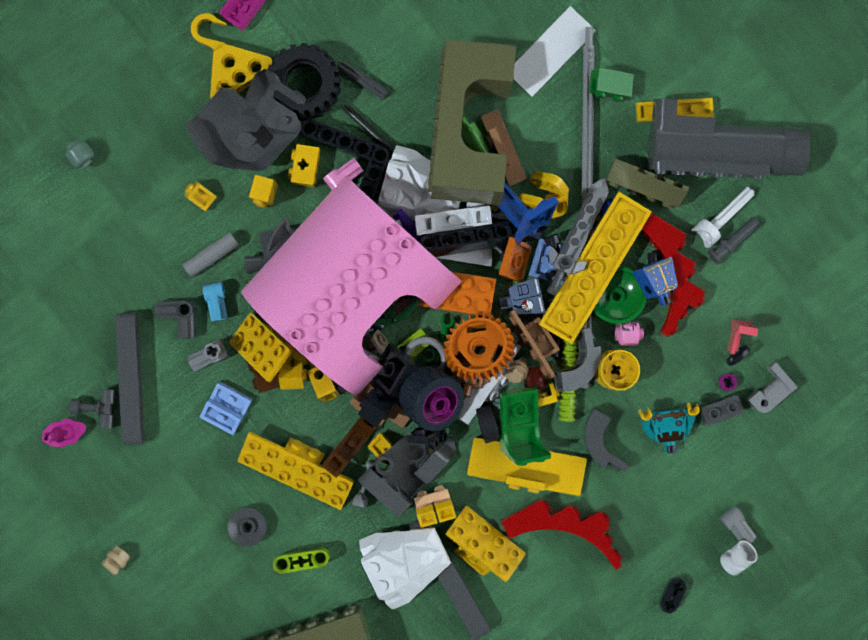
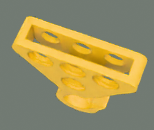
M209 13L196 16L191 23L192 36L199 44L213 49L210 99L219 91L220 88L218 87L229 86L241 93L250 87L254 75L258 73L252 71L255 65H261V70L268 69L269 65L273 64L272 59L268 56L201 37L198 34V28L203 22L209 21L226 27L228 25ZM234 60L235 64L233 67H226L227 61ZM239 76H246L243 83H237Z

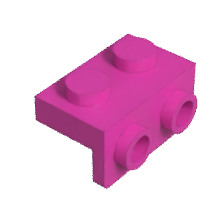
M228 0L219 13L227 22L244 31L265 3V0Z

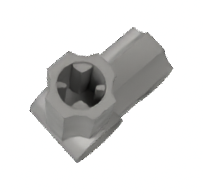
M221 339L205 345L204 349L191 354L187 359L193 371L196 372L212 363L215 364L224 360L229 355Z

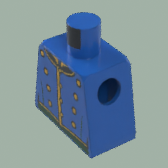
M672 257L658 260L632 271L646 298L658 296L661 306L672 302L669 291L678 287Z

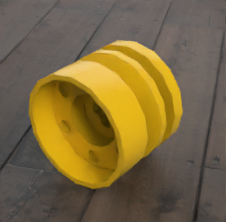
M607 350L601 353L600 364L594 377L596 382L604 388L617 391L627 390L638 381L640 365L637 358L628 351ZM612 366L617 367L615 369L616 373H611V371L613 370Z

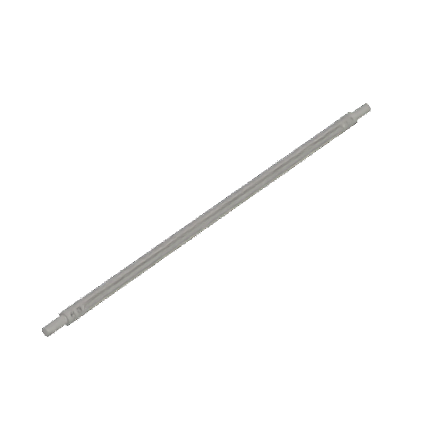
M585 27V46H583L582 203L590 186L593 184L594 94H589L591 71L594 70L595 63L593 27ZM593 226L589 232L584 247L586 246L587 242L593 234ZM592 312L588 317L587 321L585 322L584 326L582 327L591 328V331ZM589 382L581 388H589Z

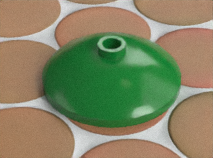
M618 267L593 309L600 319L612 324H624L632 321L642 312L647 298L634 277L633 270L626 267ZM615 293L620 294L621 298L619 300L614 299L613 295Z

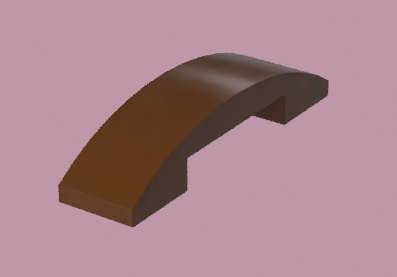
M360 417L321 466L337 478L376 427Z

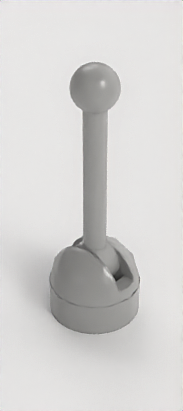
M371 461L366 463L367 469L373 464ZM362 486L361 493L355 495L352 505L367 508L368 498L364 494L366 488Z

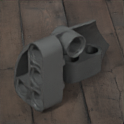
M407 436L403 437L383 454L377 456L375 462L358 481L391 512L400 517L413 503L412 498L425 484L430 483L449 462L450 456L456 451L454 438L447 437V441L443 446L431 455H426L425 444L409 443ZM387 460L389 461V466L381 468L379 467V462Z

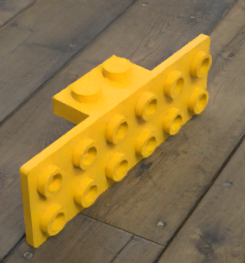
M249 432L237 460L245 466L339 510L342 509L354 483V480L342 474L335 478L320 465L325 453L293 438L289 439L284 448L255 433Z
M475 437L473 439L467 475L505 482V484H509L508 488L520 490V487L528 488V492L539 493V490H549L580 496L587 459L549 451L551 458L546 459L544 462L527 463L525 466H518L500 451V442L494 441L485 444L484 439Z

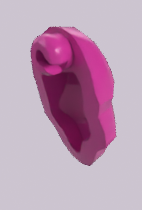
M72 419L56 421L45 428L41 439L43 443L52 447L70 445L77 442L78 438L86 431V426L82 422Z

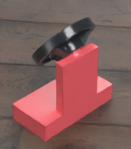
M732 319L730 325L732 331L727 349L730 352V356L726 361L728 366L737 364L748 354L750 348L747 345L739 347L742 334L757 336L758 328L751 322Z

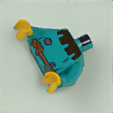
M688 402L687 413L686 409L651 412L649 407H647L646 413H642L641 409H639L638 413L641 416L642 430L655 443H664L665 454L677 453L676 441H684L685 437L689 435L696 415L700 411L699 405L696 403V407L691 408V404Z

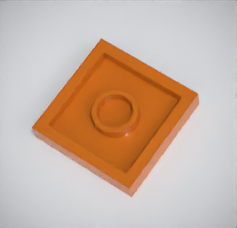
M509 237L499 275L522 283L532 246L524 242L518 244L514 238Z

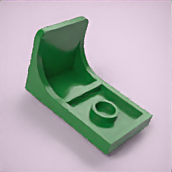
M536 387L500 393V451L518 466H525L527 463L544 462L546 459L551 458V453L543 446L539 434L538 389Z

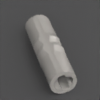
M229 232L182 265L189 276L194 277L238 247L239 244L231 232Z

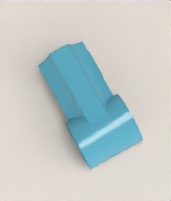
M217 282L203 285V295L208 303L211 322L228 319L223 283Z

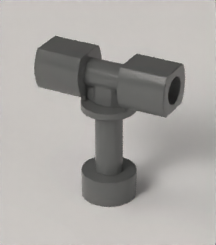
M102 389V400H99L97 404L81 403L80 399H71L69 406L70 414H80V411L96 412L97 416H100V428H114L112 404L115 403L116 390Z

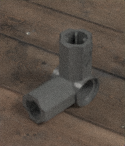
M156 302L155 314L157 318H177L178 338H196L195 313L197 308L194 302ZM185 304L190 309L187 315L182 311V307Z

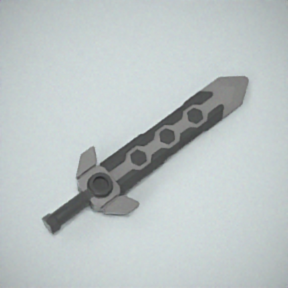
M605 178L590 186L572 229L569 231L559 252V256L553 247H551L548 253L551 266H554V270L557 271L551 286L547 290L552 295L557 294V289L564 275H574L581 272L587 262H577L609 193Z

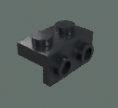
M419 426L407 435V441L409 443L425 444L426 455H431L446 443L447 432L445 428L440 431L431 432Z

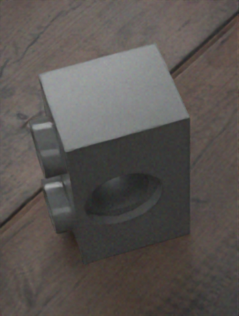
M733 394L699 406V415L702 424L705 426L744 414L738 395Z

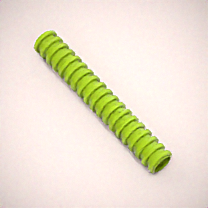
M577 337L573 344L562 339L564 351H562L563 357H561V360H563V363H561L563 369L561 371L571 368L578 359L577 355H579V352H577V349H579V346H577ZM577 389L560 393L561 399H559V402H561V405H559V408H561V411H559L560 417H558V420L565 422H574L576 420L574 418V415H576L574 403L577 401L575 400V397H577L575 391Z

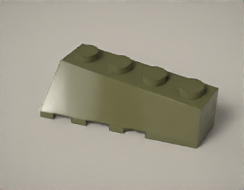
M616 158L613 159L606 180L609 181L608 185L618 189L621 185L627 188L626 192L637 196L639 192L645 195L644 199L654 203L657 199L663 202L662 206L673 209L674 206L679 208L690 188Z

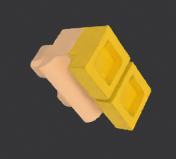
M443 485L435 487L434 493L427 494L424 490L417 492V497L414 498L421 528L438 523L435 511L437 512L439 522L456 518L448 489H445Z

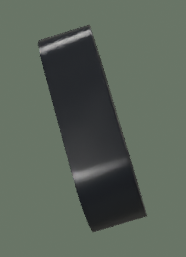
M673 577L670 579L660 598V607L666 613H673L677 610L686 592V583L681 578ZM678 582H680L679 585H680L682 588H681V589H677L676 592H675V594H673V592H674V590H675V588L673 587V584H674V583L677 584ZM671 596H673L671 600L673 606H669L666 609V605L664 604V602L669 601Z

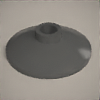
M241 508L229 519V535L235 543L241 546L256 545L266 534V520L261 512L254 508ZM250 523L252 528L246 529L245 524Z

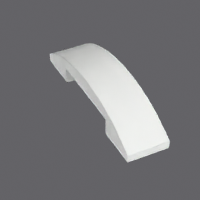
M490 206L455 209L414 216L416 235L492 224Z

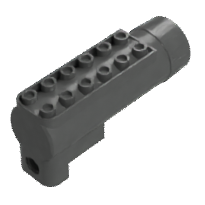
M653 99L652 124L648 140V168L652 169V172L655 174H666V171H671L674 175H686V172H690L693 176H705V173H709L713 177H724V174H728L732 178H744V175H747V177L752 179H763V176L769 175L803 176L807 170L810 156V136L807 129L785 128L784 126L762 127L715 124V118L676 116L677 100Z

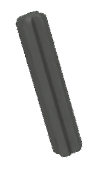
M342 61L339 64V71L383 100L388 95L387 89L346 61Z

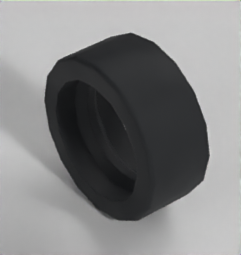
M486 405L477 408L476 414L485 444L500 440L491 406Z

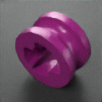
M723 374L720 376L718 384L721 389L731 391L736 388L737 379L732 374ZM728 377H730V382H732V385H728L727 388L725 387L726 383L723 382V380L728 379Z

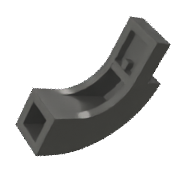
M582 328L577 336L579 356L576 363L567 370L554 372L557 392H567L581 388L597 372L601 360V346L593 345L594 334L591 328Z
M592 408L585 421L583 430L584 444L589 455L603 468L609 462L610 468L617 472L620 469L626 472L629 465L611 455L603 443V434L611 418Z

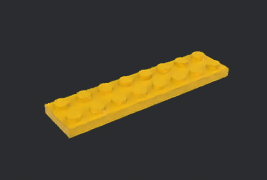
M617 192L577 262H587L584 270L566 277L538 325L566 342L573 344L652 211L621 192Z

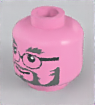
M630 321L619 324L615 328V341H618L621 346H637L639 341L643 340L644 329L640 328L638 322Z

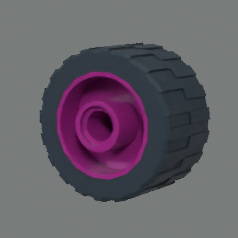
M425 366L418 368L406 378L399 393V405L403 413L426 431L434 432L447 428L456 420L464 406L465 395L461 384L449 374L436 366Z

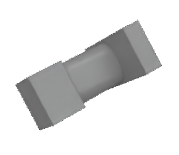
M771 362L766 367L775 379L761 391L755 390L744 399L756 412L768 413L798 388L776 362Z

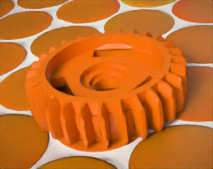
M476 313L473 319L468 315L467 321L461 318L462 324L460 325L455 322L457 328H450L452 335H446L448 341L444 342L446 348L443 349L444 358L452 373L457 374L459 379L463 377L466 382L471 378L473 384H475L477 379H479L481 384H483V379H487L490 383V377L493 376L495 379H498L497 373L504 375L502 369H509L507 362H513L511 356L515 355L513 349L516 348L513 342L514 337L511 335V330L507 328L505 322L501 323L499 318L495 320L493 315L487 318L485 313L482 318L479 317L478 313ZM486 328L484 331L468 333L474 329ZM478 346H484L485 352L478 355L475 353V349ZM498 347H503L499 358L493 363L492 360ZM461 353L470 366L468 368L464 367L456 358V355Z

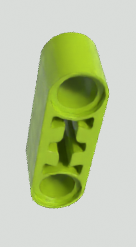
M324 547L282 553L273 561V568L277 573L283 574L324 567L330 559V552ZM319 552L324 553L326 560L323 562L318 561L316 554ZM310 554H312L311 560H306L303 565L300 561L295 562L292 567V561L298 560L300 556L303 559H308ZM285 559L288 566L281 568L278 565V560Z

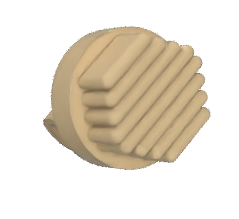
M521 357L519 360H513L509 364V369H506L505 376L509 378L510 382L520 383L528 376L529 369L526 365V358Z
M115 546L112 551L107 553V558L102 562V565L113 575H116L120 568L123 569L127 565L126 562L130 559V556L124 550Z

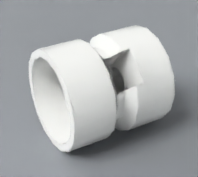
M741 540L721 555L720 562L729 574L738 575L754 564L758 559V555L753 545Z

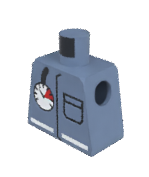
M538 277L508 288L509 296L499 298L501 310L512 307V311L515 310L517 315L545 313Z

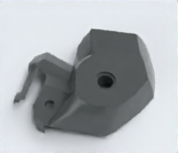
M263 69L254 75L245 98L237 90L218 87L220 88L219 91L194 118L185 124L195 145L213 165L230 169L266 170L299 134L301 123L296 113L277 102L273 96L274 91L278 90L297 104H304L306 101L305 96L298 90L293 91L281 83L275 73Z

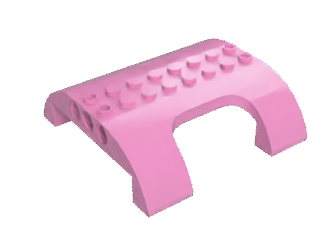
M345 176L244 287L241 293L254 310L312 364L342 388L354 395H358L383 368L370 354L367 355L364 352L362 346L363 336L396 299L405 295L417 296L436 310L462 281L367 196L352 180Z

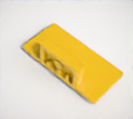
M251 312L229 341V344L268 382L272 381L294 350V347L276 330L263 323Z
M468 506L463 508L446 532V535L459 545L454 553L482 576L491 571L502 581L507 582L526 554Z

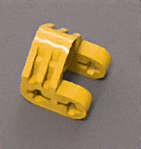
M535 171L530 178L531 184L549 192L544 199L548 200L555 196L559 201L552 218L563 216L568 208L569 188L559 176ZM523 193L518 196L527 209H534L543 200L540 197Z

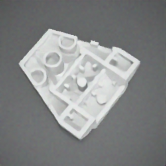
M396 145L392 159L388 163L378 201L379 207L390 217L393 218L394 214L402 209L414 220L416 215L459 209L460 201L431 199L432 192H428L430 160L416 150Z
M435 528L411 529L410 531L394 530L393 532L386 533L380 531L359 540L360 551L363 555L361 563L377 597L380 600H384L386 605L392 610L409 603L451 564Z

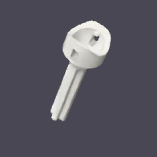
M746 187L711 222L703 219L692 229V231L697 232L701 236L706 248H710L721 238L718 230L755 195L753 189Z

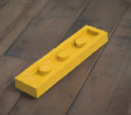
M713 98L677 100L676 116L714 117ZM653 101L637 102L635 104L637 123L652 122Z

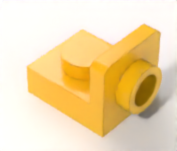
M197 181L189 183L184 190L186 192L184 196L205 212L217 197Z
M548 383L550 395H547V392L538 394V407L558 402L557 397H560V393L556 391V386L553 383Z
M379 433L367 447L377 457L392 447L393 444L383 433ZM387 460L380 461L382 463L389 465V461Z

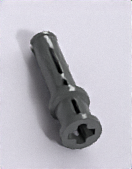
M752 217L729 238L721 240L715 249L707 252L711 260L717 265L721 264L723 258L728 254L731 255L738 244L760 227L759 222Z

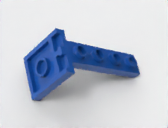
M504 183L501 205L497 206L518 229L514 239L519 244L524 237L532 236L543 225L545 227L548 226L559 201L553 196L548 200L543 199L534 209H527L508 185Z

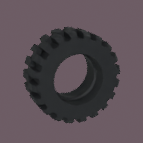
M301 43V46L297 47L293 44L290 45L288 50L282 49L280 51L281 54L274 56L272 59L273 64L269 65L267 69L275 73L281 83L286 85L287 77L294 69L300 66H311L320 73L322 85L315 95L306 98L304 104H297L278 90L274 91L273 98L296 113L298 120H302V118L312 120V117L317 116L319 118L323 116L322 113L325 111L329 112L332 109L331 106L336 104L337 96L341 91V78L333 58L324 49L320 50L318 46L313 44L308 46L307 43Z

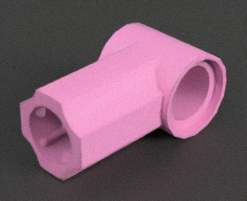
M353 158L339 169L331 171L323 179L330 189L333 190L345 176L353 180L363 173L364 170Z

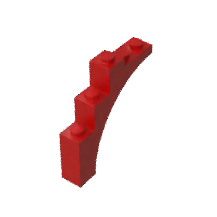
M651 213L640 233L651 242L658 253H660L662 259L672 257L678 287L670 291L672 302L669 303L665 322L659 332L664 337H669V335L673 336L677 331L678 326L676 324L679 319L683 320L689 311L686 309L687 307L695 309L702 305L705 297H703L705 291L686 280L687 278L690 279L696 271L694 269L696 263L677 252V250H681L684 247L686 234Z
M538 498L500 519L510 539L535 530L569 532L595 545L607 557L615 570L622 567L620 561L623 559L617 549L613 550L611 546L613 540L609 533H604V531L610 529L608 523L611 521L606 512L602 513L599 509L579 520L578 517L581 514L576 506L572 507L569 503L549 514L551 508L548 502Z

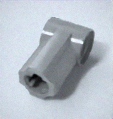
M733 506L719 516L722 523L729 531L731 530L738 542L743 540L752 543L756 538L745 522V517L736 506Z

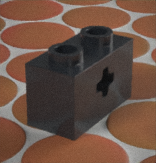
M378 385L375 390L371 388L359 404L361 410L358 415L377 428L398 398L389 396Z

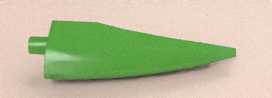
M463 117L461 137L468 148L476 152L492 153L476 123L472 122L469 124L466 117Z

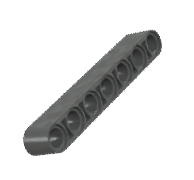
M136 312L117 313L115 323L122 443L124 446L143 445L145 442L138 315Z
M419 520L409 524L411 529H421ZM430 525L423 528H433V526ZM446 551L451 564L438 575V578L472 638L477 640L491 632V628Z

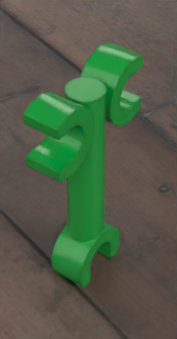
M444 315L440 318L442 328L438 340L443 345L447 339L446 335H448L449 328L455 321L452 318L451 323L445 324ZM426 348V351H430L433 356L430 359L424 358V361L441 363L439 351L436 349L435 352L432 348Z

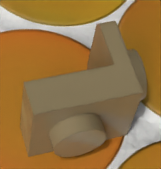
M378 329L363 336L362 346L364 350L372 354L378 351L379 353L385 351L388 345L387 339Z

